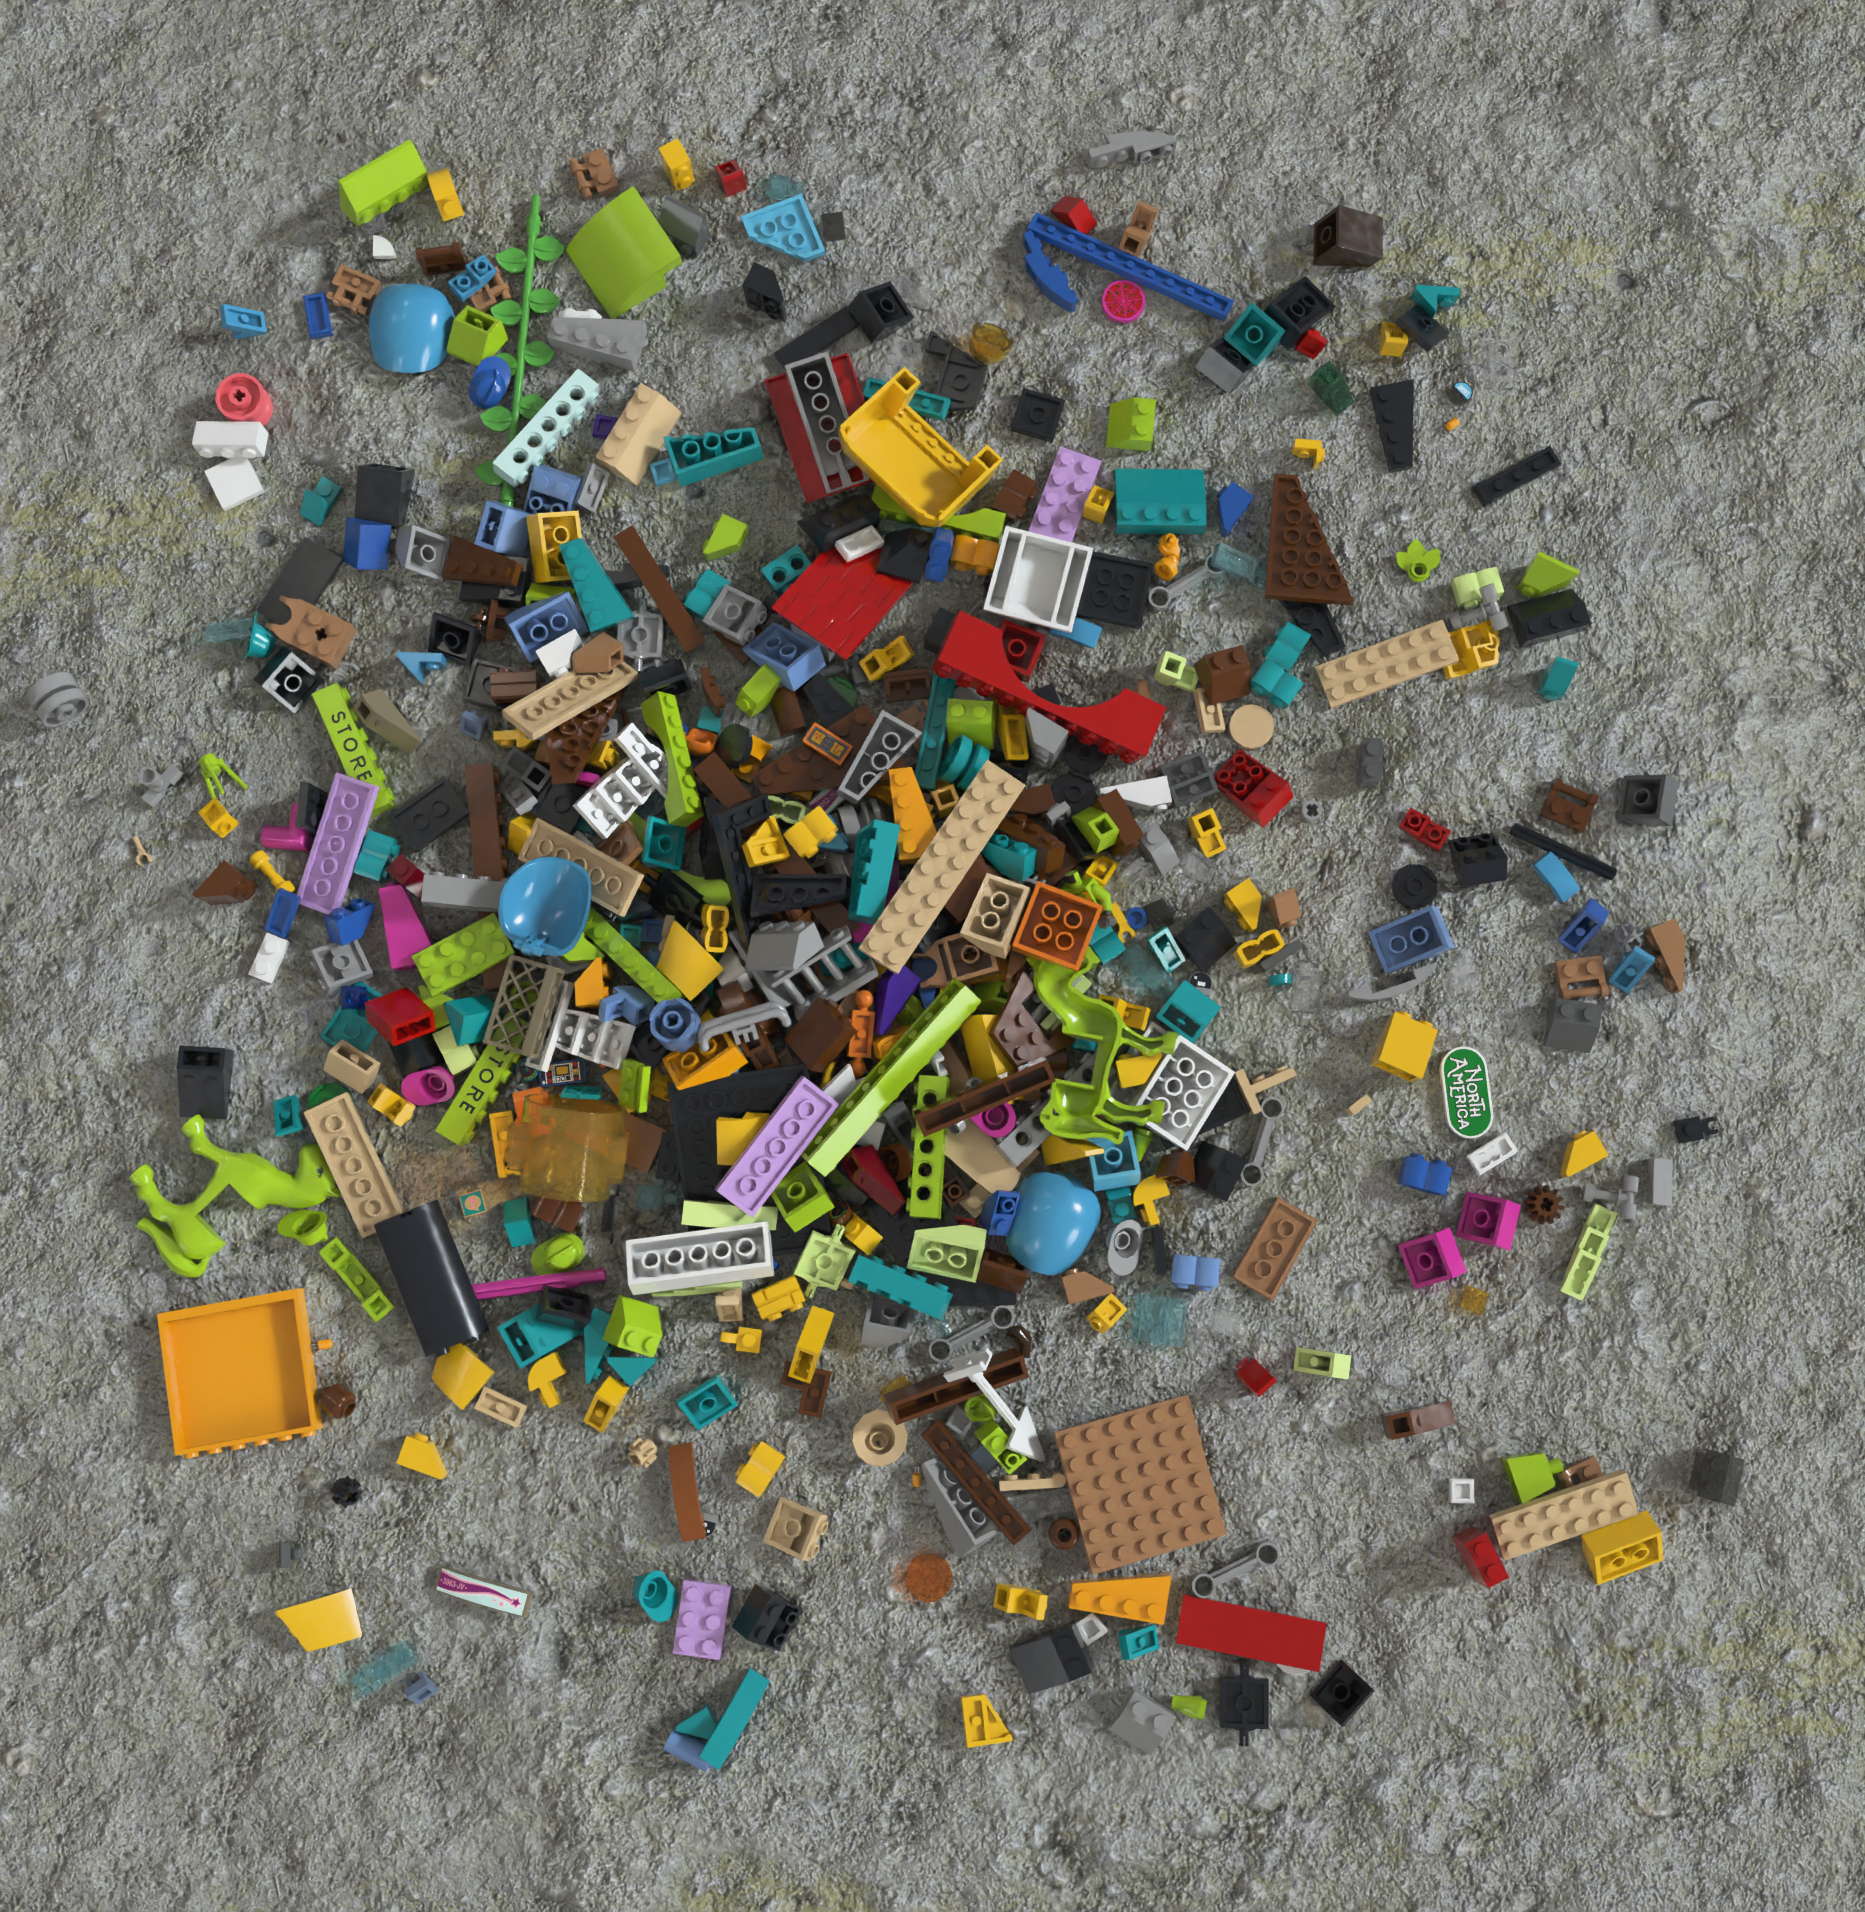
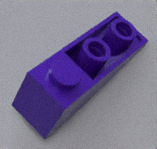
M905 965L898 975L886 969L878 981L873 1010L875 1012L874 1034L883 1035V1033L890 1029L892 1020L897 1014L902 1012L905 1007L904 1003L918 989V983L921 979Z

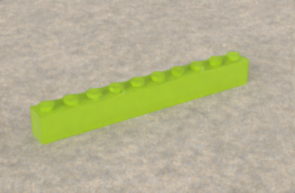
M954 977L828 1118L802 1152L801 1156L826 1177L982 1001L966 985Z

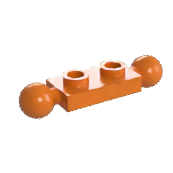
M861 990L856 994L855 1003L859 1009L850 1010L851 1025L857 1032L847 1043L846 1056L854 1057L853 1061L849 1064L852 1067L855 1078H860L866 1073V1064L863 1062V1058H871L875 1012L868 1011V1007L873 1003V995L868 990Z

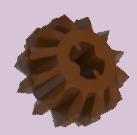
M1544 1185L1543 1188L1535 1186L1534 1192H1527L1530 1200H1524L1523 1203L1529 1205V1208H1526L1524 1212H1532L1530 1216L1531 1221L1538 1219V1224L1544 1225L1545 1221L1548 1224L1554 1223V1218H1561L1557 1210H1564L1565 1207L1559 1205V1202L1563 1201L1564 1198L1556 1197L1557 1189L1550 1191L1549 1185ZM1546 1201L1547 1206L1542 1209L1540 1204Z

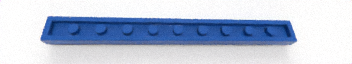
M1037 212L1027 227V232L1032 230L1034 236L1044 242L1225 322L1233 306L1234 300Z

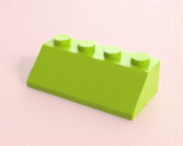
M410 139L338 180L341 210L358 227L363 223L370 222L380 213L387 212L397 203L404 202L414 193L424 190L428 186L427 170L413 142Z

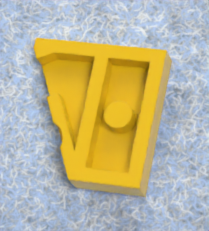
M774 815L766 819L742 845L749 867L777 862L790 857Z
M984 1693L960 1696L967 1748L1013 1741L1011 1734Z

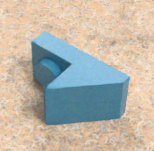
M227 304L219 307L222 328L232 330L234 339L267 333L264 312Z
M397 652V657L421 684H423L424 667L426 670L438 671L439 668H446L447 659L442 653Z
M1634 946L1629 954H1623L1608 982L1628 993L1651 967L1655 957Z

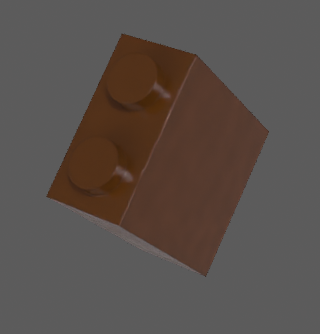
M1116 788L1097 798L1091 806L1106 812L1119 829L1116 843L1110 846V854L1113 859L1120 855L1124 858L1134 852L1133 849L1140 845L1139 841L1145 836Z
M817 997L784 1038L786 1043L811 1071L824 1073L857 1032L851 1025L852 1020L838 1010V1004L832 999L826 1000Z

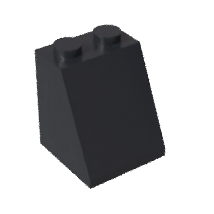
M376 463L358 465L354 518L390 524L391 529H397V526L404 525L415 469Z

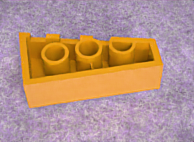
M912 767L890 769L889 779L895 824L900 825L897 840L900 865L914 864L918 862L937 834Z
M1163 1572L1159 1574H1138L1108 1578L1073 1579L1070 1582L1067 1605L1071 1609L1164 1625L1171 1575L1169 1572Z

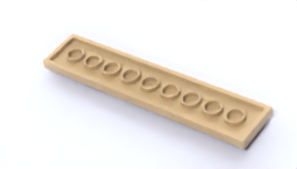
M987 760L858 949L898 975L1026 785Z

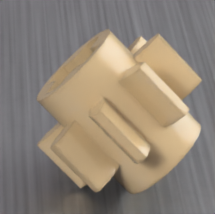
M639 1437L628 1447L630 1450L628 1459L635 1467L643 1465L646 1469L657 1459V1456L654 1455L657 1452L656 1445L650 1439L642 1441Z

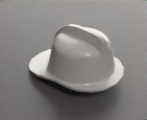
M1134 1220L1120 1222L1112 1227L1106 1235L1108 1265L1117 1275L1125 1276L1130 1274L1135 1269L1139 1259L1144 1235L1142 1227Z

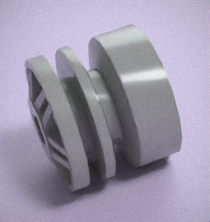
M875 797L869 798L871 809L868 810L865 801H860L861 812L858 813L852 804L838 807L845 836L850 841L848 846L851 853L855 852L858 830L874 819L886 822L883 810Z

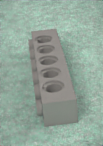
M1097 1051L1092 1054L1087 1052L1079 1060L1081 1065L1076 1069L1070 1068L1062 1077L1066 1081L1091 1085ZM1112 1066L1110 1067L1108 1079L1116 1072ZM1083 1070L1091 1074L1090 1082L1083 1080ZM1051 1087L1046 1091L1048 1096L1043 1101L1038 1099L1029 1107L1031 1112L1026 1117L1022 1114L1016 1119L1015 1127L1009 1134L996 1139L998 1143L994 1148L1012 1168L1017 1167L1052 1134L1043 1124L1039 1130L1032 1125L1033 1118L1038 1117L1040 1119V1113L1051 1099ZM1017 1133H1022L1025 1136L1024 1145H1019L1016 1142L1015 1137Z

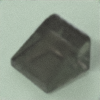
M843 212L822 214L825 242L846 239Z
M1164 898L1143 906L1153 932L1158 931L1165 925L1168 927L1174 924L1172 912Z

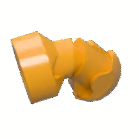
M1172 533L1163 535L1159 539V550L1164 557L1154 566L1158 577L1165 581H1170L1178 573L1177 565L1180 560L1179 540Z

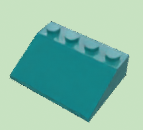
M1115 468V534H1204L1206 528V494L1203 469Z

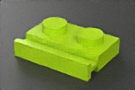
M631 1058L623 1059L619 1105L631 1110H637L638 1113L647 1112L651 1066H645L643 1063Z

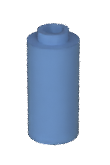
M674 1727L663 1750L704 1772L708 1768L713 1769L714 1766L698 1756L706 1743L689 1734L677 1732Z

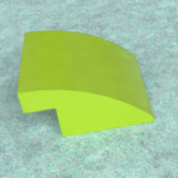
M634 186L617 196L597 212L581 228L565 249L610 319H615L666 288L664 274L682 264L680 254Z

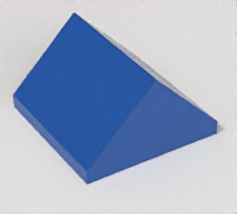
M346 517L343 562L356 569H388L391 525Z

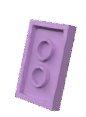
M684 1579L673 1646L674 1654L714 1660L721 1659L732 1586Z

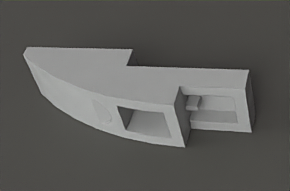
M1148 131L1112 134L1107 136L1106 145L1089 149L1087 161L1090 168L1103 167L1113 161H1124L1130 156L1133 164L1139 162L1146 163L1156 157L1171 155L1175 152L1177 140L1176 137Z

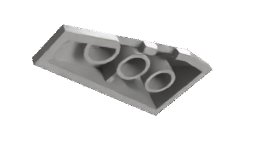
M939 1456L921 1465L947 1538L960 1558L975 1551L1001 1533V1530Z

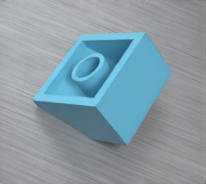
M1132 1131L1124 1132L1123 1141L1119 1145L1106 1138H1086V1140L1104 1148L1105 1152L1088 1157L1094 1192L1138 1185L1140 1183L1141 1172Z

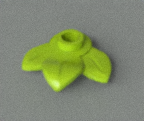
M1414 539L1408 546L1407 552L1400 551L1396 553V562L1401 569L1407 571L1408 577L1412 581L1423 582L1428 578L1430 571L1438 566L1440 550L1436 548L1426 552L1423 545L1417 539ZM1419 569L1422 574L1417 575L1414 570Z

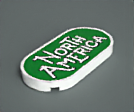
M1465 1046L1457 1047L1450 1050L1440 1063L1439 1070L1445 1119L1448 1127L1461 1138L1473 1139L1484 1135L1490 1129L1493 1122L1487 1064L1484 1057L1477 1050Z

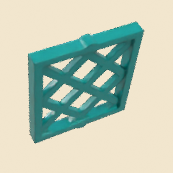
M566 1085L561 1092V1098L600 1100L604 1093V1087Z

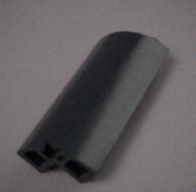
M438 1200L418 1206L410 1211L375 1224V1230L425 1356L436 1354V1357H440L449 1353V1347L465 1340L470 1344L482 1339L481 1334L489 1331V1327Z

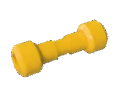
M263 850L256 851L250 856L249 863L269 877L271 883L276 887L275 893L280 888L295 893L296 887L276 873L274 867L269 863V856Z

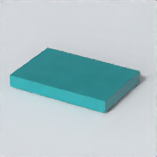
M362 981L355 983L319 1037L332 1046H335L343 1039L365 1053L379 1033L367 1022L365 1002L383 995Z

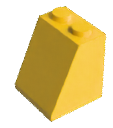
M1404 1011L1393 1012L1388 1018L1370 1065L1411 1083L1422 1079L1438 1030L1432 1028L1433 1024L1427 1021L1420 1020L1418 1022L1411 1019V1015Z

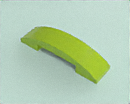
M335 1237L318 1252L332 1270H336L363 1303L364 1309L376 1323L395 1307L371 1272L338 1237Z

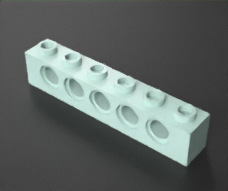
M577 369L493 461L494 472L514 488L519 483H524L532 468L539 466L543 461V456L548 451L554 450L559 438L566 436L572 428L571 425L584 416L585 409L590 404L594 405L600 396L599 384ZM574 396H579L581 399L573 400L571 398ZM566 412L567 415L560 416L557 413ZM546 427L553 428L550 432H546L543 429ZM537 443L539 446L533 448L529 444ZM519 458L525 460L523 463L515 462V460Z

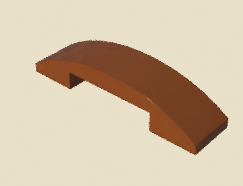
M693 1442L669 1446L671 1485L682 1542L707 1538L694 1466H696Z

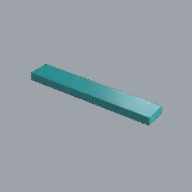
M935 672L914 774L920 789L935 791L947 731L948 699H953L956 685L955 680L949 677L947 679L941 678Z

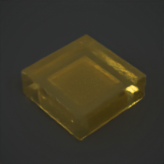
M1465 1285L1458 1307L1482 1315L1489 1293Z

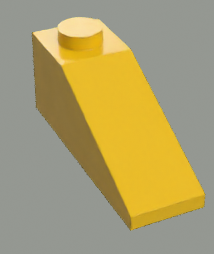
M1051 1134L1041 1143L1045 1166L1105 1153L1104 1148L1086 1139L1062 1138Z

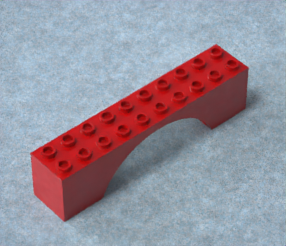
M959 611L952 619L931 667L937 676L944 679L949 677L955 680L956 684L960 687L977 690L976 693L982 697L989 698L990 696L996 699L997 703L1001 706L1018 709L1017 712L1023 716H1026L1028 708H1031L1069 731L1068 736L1072 734L1078 737L1079 741L1083 744L1098 746L1099 750L1105 754L1111 755L1113 753L1119 756V760L1127 764L1136 763L1146 757L1167 708L1127 688L1112 699L1089 707H1066L1046 701L1030 691L1015 675L1004 652L1002 630L962 611Z

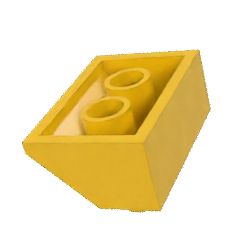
M579 511L537 513L526 516L535 584L570 581L571 578L559 545L578 538L582 539Z
M1647 1510L1640 1512L1639 1515L1581 1535L1582 1549L1597 1585L1663 1561L1662 1533Z

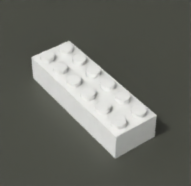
M767 1221L626 1240L628 1286L633 1295L774 1276L771 1234Z

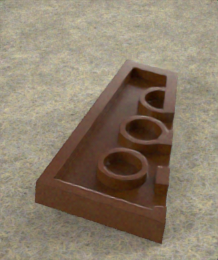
M454 535L442 577L452 581L517 586L523 565Z

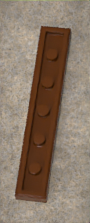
M633 525L614 536L617 544L686 653L706 642Z
M940 1419L936 1420L921 1434L1013 1546L1032 1530Z

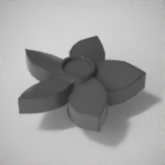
M520 1072L516 1074L508 1085L509 1088L505 1094L506 1098L511 1097L515 1089L518 1091L523 1089V1087L517 1085L522 1075Z

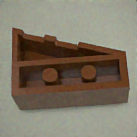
M1022 813L1001 821L994 833L1006 835L1009 839L1026 843L1028 846L1037 849L1036 871L1046 874L1062 869L1066 845L1058 840L1057 837L1048 833Z

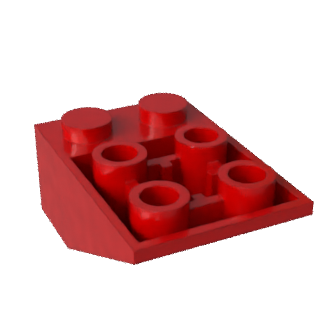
M1241 749L1213 776L1218 790L1242 813L1262 828L1294 797L1289 782Z

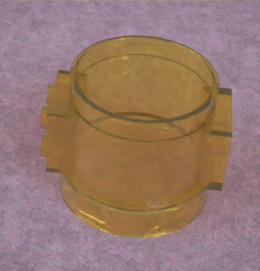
M561 1094L526 1095L524 1097L522 1116H518L508 1126L507 1139H511L504 1153V1162L508 1163L507 1170L519 1171L520 1173L518 1189L535 1196L563 1201L597 1202L609 1199L610 1185L612 1183L622 1184L625 1174L631 1131L624 1130L626 1108L604 1100L561 1098Z

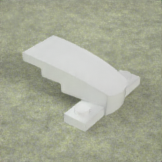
M633 723L627 724L614 738L628 756L602 776L573 805L602 839H607L617 826L625 822L639 805H643L655 788L666 798L668 787L667 757L658 747L650 744Z
M562 980L538 1059L527 1057L525 1066L547 1072L556 1047L592 1062L621 1070L623 1059H626L636 1026L616 1020L603 1023L597 1015L567 1009L575 984Z

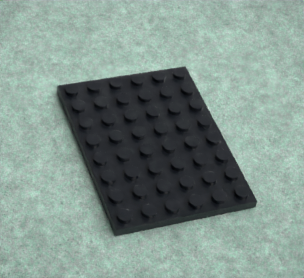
M804 1063L732 1073L730 1076L678 1090L674 1082H667L683 1197L685 1200L704 1202L709 1200L732 1203L715 1190V1187L732 1167V1165H717L716 1120L718 1117L742 1119L746 1112L768 1113L771 1116L801 1075L810 1081L808 1067ZM800 1155L789 1171L806 1160ZM808 1163L825 1189L823 1175ZM771 1194L763 1204L777 1206ZM778 1209L776 1230H770L772 1256L802 1252L812 1230L831 1236L828 1212L795 1233ZM688 1225V1232L714 1229L716 1227Z

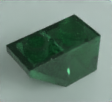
M1330 361L1326 362L1312 374L1308 385L1336 416L1340 415L1354 403L1344 376Z

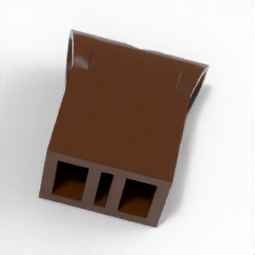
M981 853L943 907L947 917L955 925L961 923L967 917L986 873L1006 879L996 868L985 863Z

